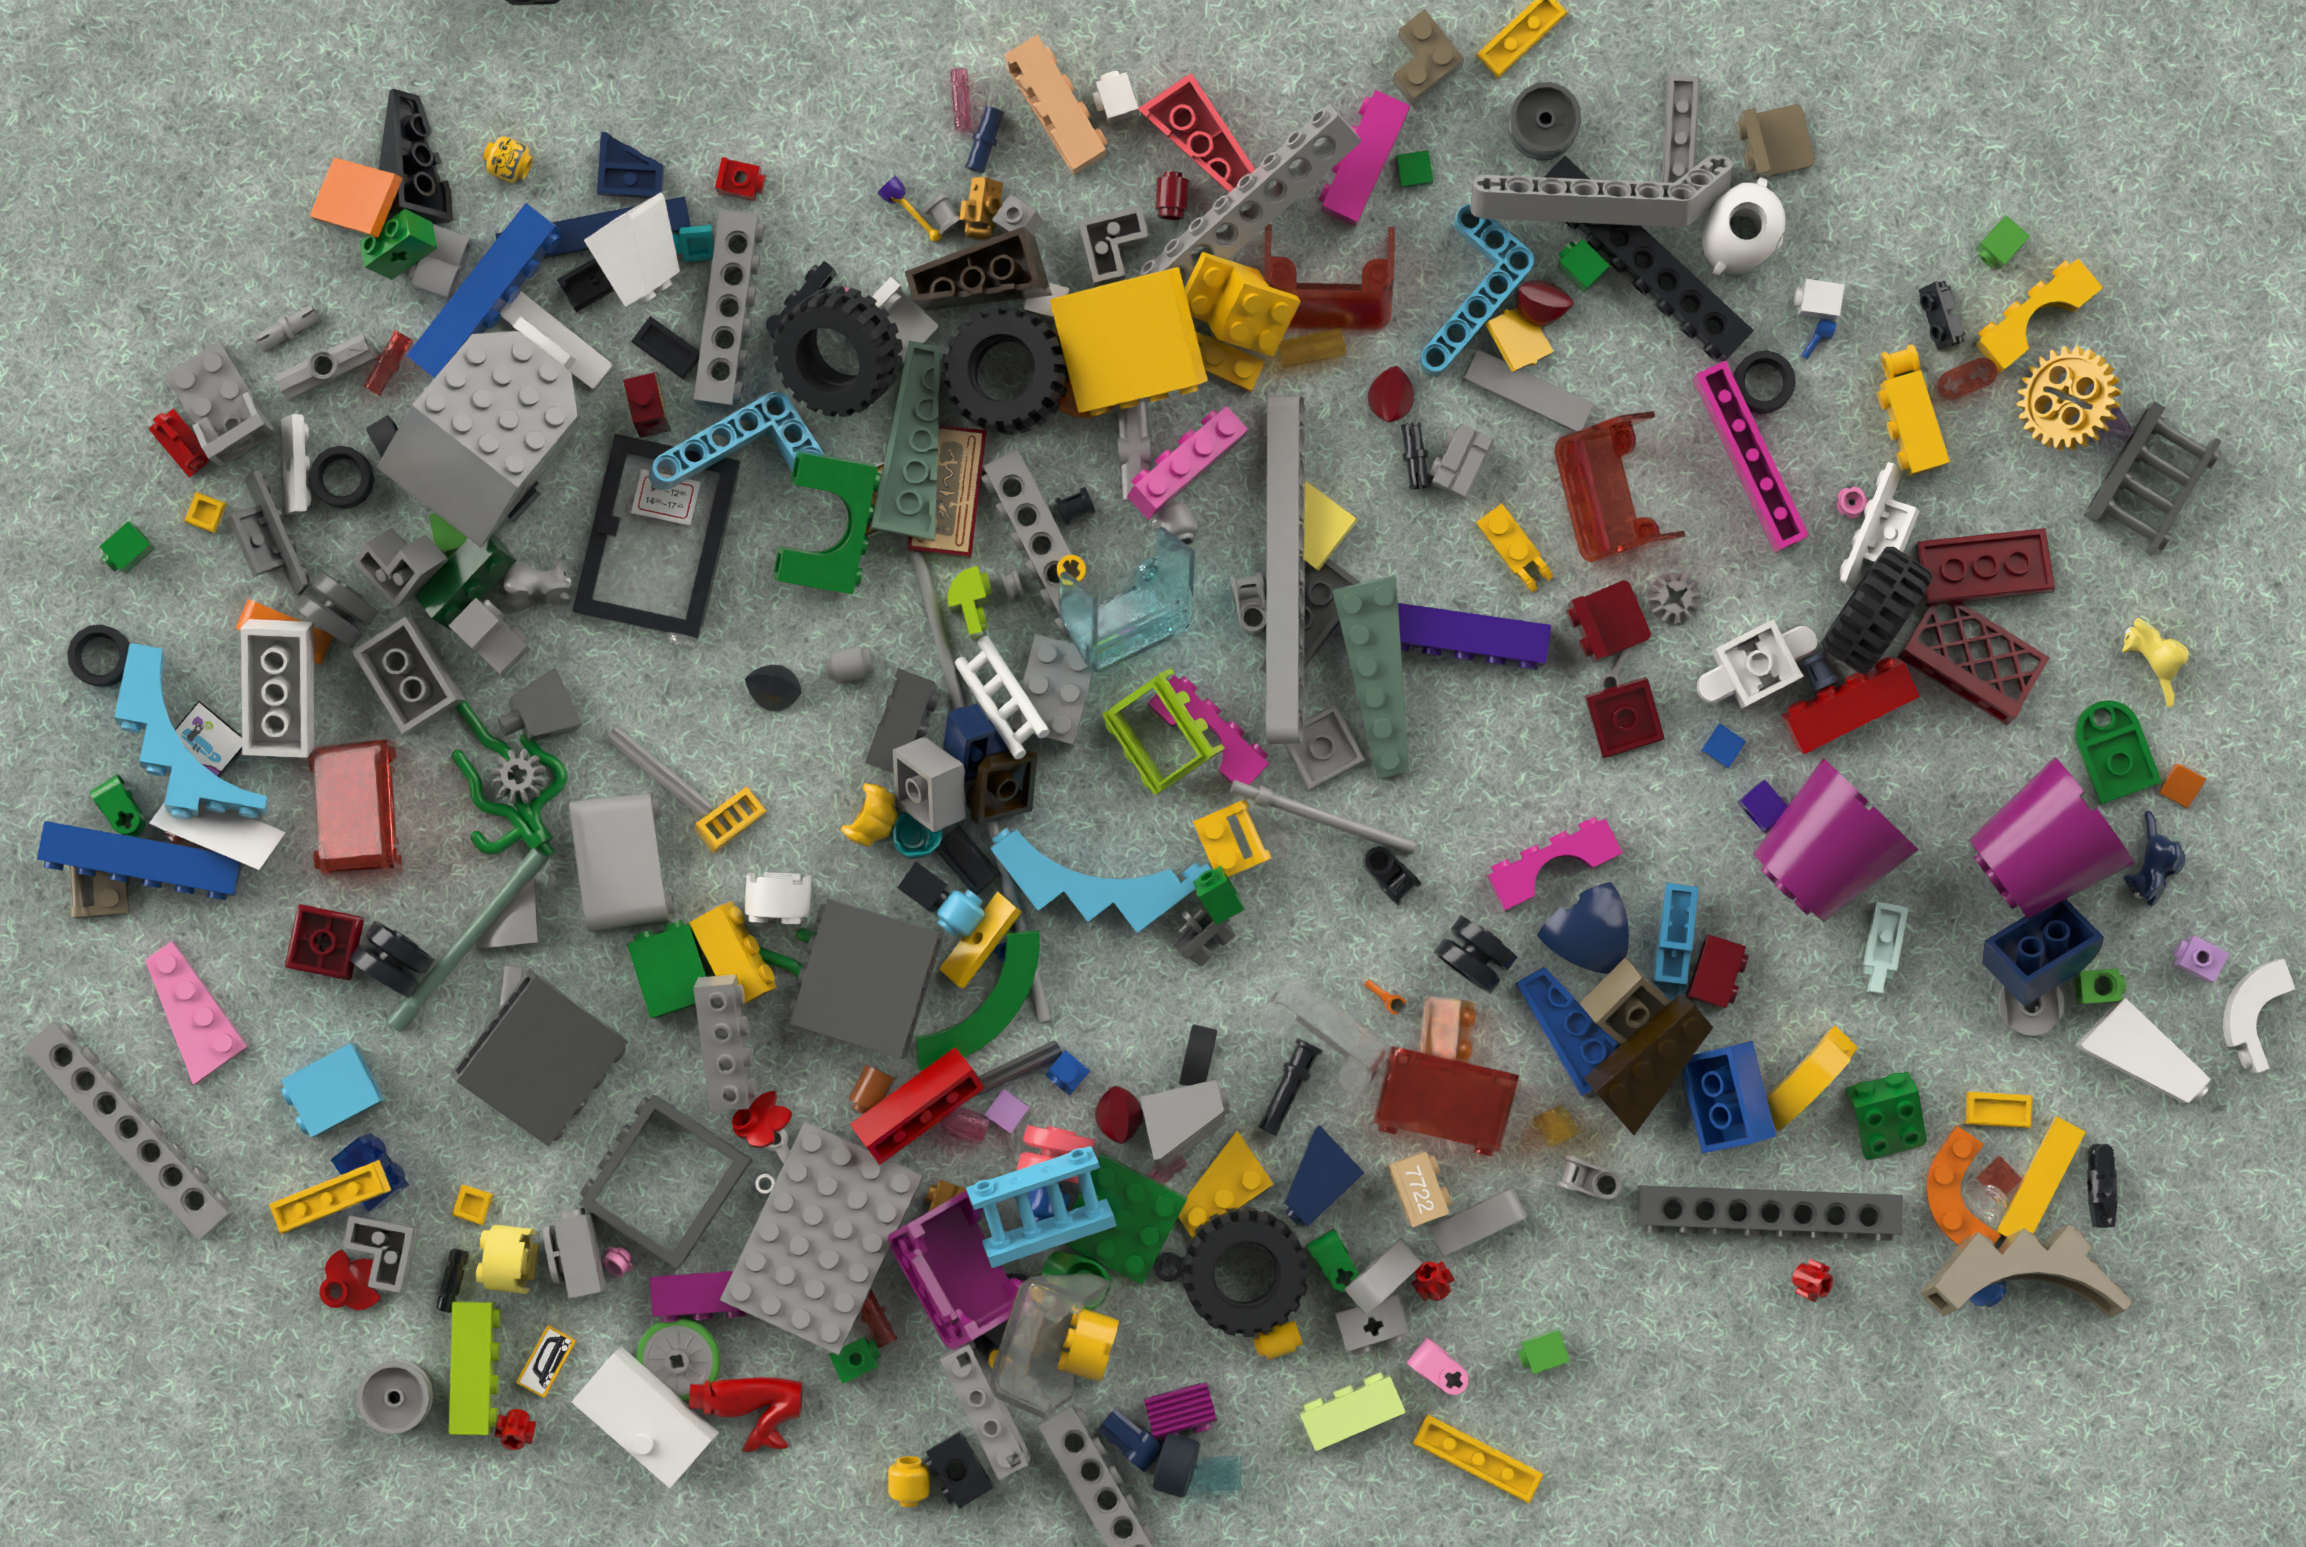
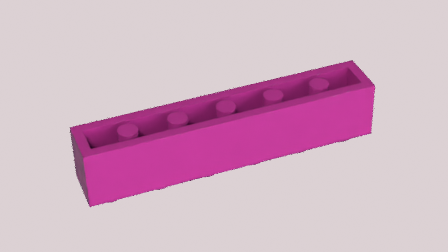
M1726 360L1697 373L1692 381L1774 553H1778L1805 540L1809 534Z

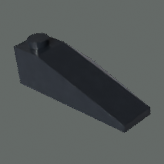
M397 89L389 91L379 170L396 174L403 179L385 222L406 209L431 221L433 224L449 223L453 221L451 189L448 180L442 182L440 180L436 165L441 163L439 153H433L429 147L426 137L431 134V129L420 96Z

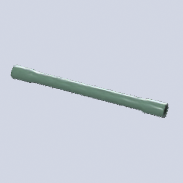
M533 848L516 867L513 875L419 983L410 998L406 997L387 1018L386 1021L399 1032L405 1029L420 1011L421 1006L526 883L530 882L549 860L542 852Z

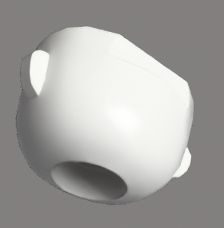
M1760 176L1757 183H1741L1727 190L1708 212L1704 223L1702 242L1704 256L1715 267L1712 272L1719 277L1724 273L1745 275L1755 270L1781 247L1785 232V211L1775 193L1766 188L1767 179ZM1736 216L1750 218L1756 225V237L1750 240L1738 238L1731 230V219Z

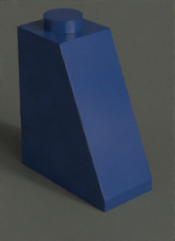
M1320 1125L1312 1132L1284 1201L1289 1207L1284 1212L1297 1226L1303 1222L1308 1227L1364 1174L1360 1167Z

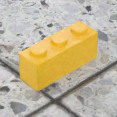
M1921 370L1883 381L1879 385L1881 390L1877 391V398L1881 409H1887L1890 421L1887 422V430L1891 440H1897L1900 452L1896 453V457L1901 471L1906 470L1908 477L1946 466L1950 463Z
M731 901L719 905L690 921L689 925L715 975L737 974L738 985H743L745 1003L741 1004V1006H744L774 990L777 986L774 982L775 977L772 969L764 963L759 953L760 948L757 940L749 934L744 924L745 918L742 911Z

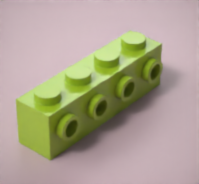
M496 1301L452 1302L449 1434L489 1435L493 1433V1427H496L499 1410L498 1408H493L494 1394H499L500 1378L499 1375H494L495 1361L499 1362L501 1352L500 1342H495V1329H500L501 1309H496Z

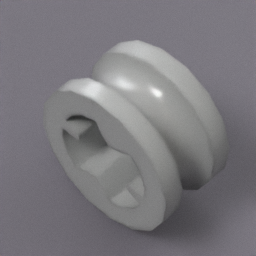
M1013 569L1010 575L1000 574L1009 601H1012L1016 595L1024 597L1016 569Z

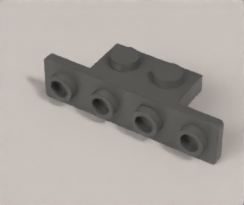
M258 468L254 469L247 475L245 482L256 506L231 514L228 520L253 577L283 567L294 594H302L309 586L308 571L303 564H300L297 558L295 541L291 535L286 533L283 526L284 518L282 511L272 501L270 496L271 488L267 478L261 475Z

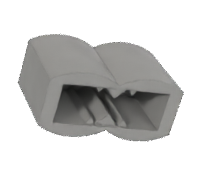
M433 225L437 249L411 267L409 279L412 280L411 285L414 289L449 301L456 291L473 241L468 236Z

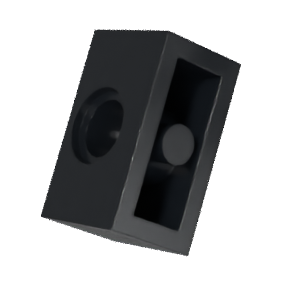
M961 1430L926 1451L928 1458L924 1462L933 1477L938 1474L945 1484L941 1490L950 1505L956 1502L960 1509L993 1489L992 1481ZM951 1463H962L966 1467L965 1477L953 1479L948 1473V1466Z

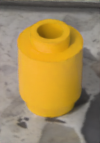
M1295 1320L1286 1322L1282 1326L1277 1324L1272 1327L1273 1331L1267 1334L1257 1332L1258 1337L1253 1338L1259 1357L1265 1355L1267 1361L1297 1351L1296 1347L1303 1345Z

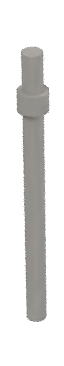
M1236 780L1232 783L1230 792L1253 800V804L1265 808L1269 805L1412 854L1415 850L1416 842L1274 794L1272 789L1260 785L1256 788Z

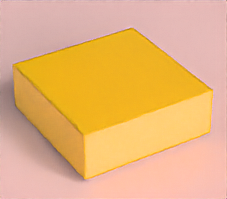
M195 492L184 522L216 534L227 503Z
M462 1184L452 1216L484 1225L494 1194Z

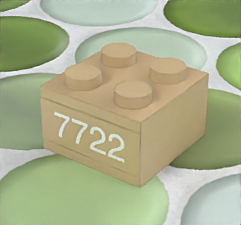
M1421 1151L1386 1164L1409 1226L1415 1227L1450 1214L1447 1207L1453 1204L1446 1186L1440 1187L1436 1175L1441 1174L1434 1155L1428 1156L1426 1151Z

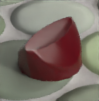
M1530 280L1523 283L1517 295V308L1520 315L1526 322L1534 326L1545 327L1553 324L1574 305L1573 299L1564 290L1543 280Z
M1397 365L1383 371L1372 382L1368 391V405L1372 413L1386 422H1394L1404 418L1411 411L1414 404V390L1408 376Z
M1115 1085L1105 1092L1096 1106L1095 1118L1099 1129L1109 1139L1117 1143L1123 1144L1134 1136L1142 1123L1143 1111L1140 1102L1130 1091Z

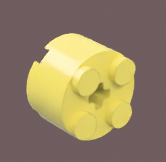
M496 1224L491 1227L490 1231L483 1230L480 1238V1248L484 1250L483 1260L477 1266L476 1281L483 1283L486 1290L527 1294L531 1289L525 1287L527 1280H534L539 1248L538 1243H532L531 1236H537L536 1230Z

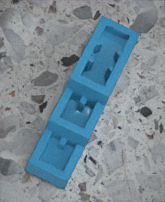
M1666 883L1652 982L1670 1001L1681 992L1685 995L1690 952L1693 947L1698 886Z

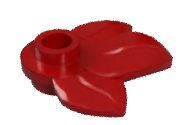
M769 1091L758 1096L749 1109H739L732 1118L733 1131L739 1138L747 1139L748 1143L753 1147H767L774 1142V1132L781 1131L788 1125L792 1112L786 1107L775 1105L777 1093L776 1091Z
M343 1250L334 1253L326 1262V1279L322 1282L319 1290L323 1303L332 1308H340L346 1305L357 1311L375 1305L381 1299V1296L372 1287H368L373 1260L363 1258L350 1262L349 1257ZM334 1285L342 1288V1295L339 1298H335L331 1294V1288Z

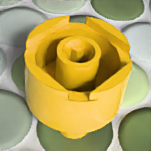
M1075 1306L1070 1325L1075 1326V1328L1067 1329L1062 1348L1068 1349V1352H1061L1057 1370L1101 1382L1110 1357L1109 1354L1114 1343L1119 1320Z

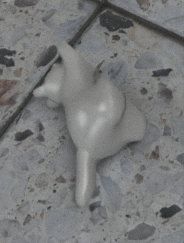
M560 560L556 562L554 568L546 571L534 569L526 564L514 563L504 574L505 600L516 609L529 608L530 603L536 598L559 605L570 602V595L566 592L571 585V579L563 569Z

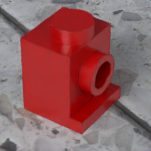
M722 157L715 189L718 194L755 201L757 193H763L766 175L761 174L762 169L758 165ZM744 173L747 175V179L743 183H737L735 181L736 175Z

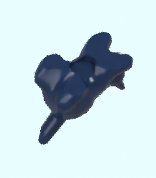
M2145 811L2148 842L2145 848L2144 863L2138 873L2135 875H2125L2124 880L2129 884V888L2136 898L2141 899L2144 897L2147 899V904L2152 907L2159 900L2166 887V877L2174 874L2178 875L2185 865L2186 856L2178 841H2171L2166 836L2157 834L2154 815L2151 811Z

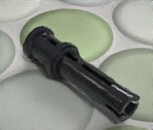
M1297 1038L1295 1041L1297 1046L1290 1061L1285 1062L1283 1065L1285 1073L1264 1117L1258 1125V1128L1274 1136L1278 1135L1303 1081L1306 1082L1307 1079H1310L1311 1074L1309 1072L1317 1055H1322L1323 1053L1322 1049L1300 1038Z

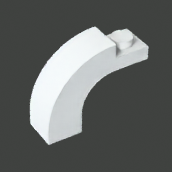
M2277 959L2263 964L2246 974L2232 990L2225 1006L2223 1032L2227 1047L2241 1046L2242 1050L2238 1051L2240 1062L2245 1069L2249 1068L2251 1073H2259L2270 1069L2257 1035L2256 1024L2260 1010L2270 999L2295 990L2285 959Z

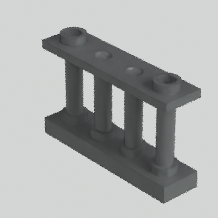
M2155 401L2147 406L2083 514L2092 521L2098 520L2101 516L2105 518L2110 516L2150 540V543L2144 552L2149 555L2156 552L2157 549L2162 551L2172 536V534L2168 533L2171 525L2205 468H2212L2221 453L2216 450L2221 443L2219 439L2211 440L2205 447L2164 423L2165 419L2161 415L2165 407ZM2150 433L2161 435L2199 458L2190 475L2147 450L2149 446L2144 443ZM2142 461L2181 484L2183 487L2174 502L2132 478V473L2128 472L2133 462L2139 463ZM2125 488L2167 513L2158 529L2115 505L2116 501L2112 497L2117 489L2123 490Z

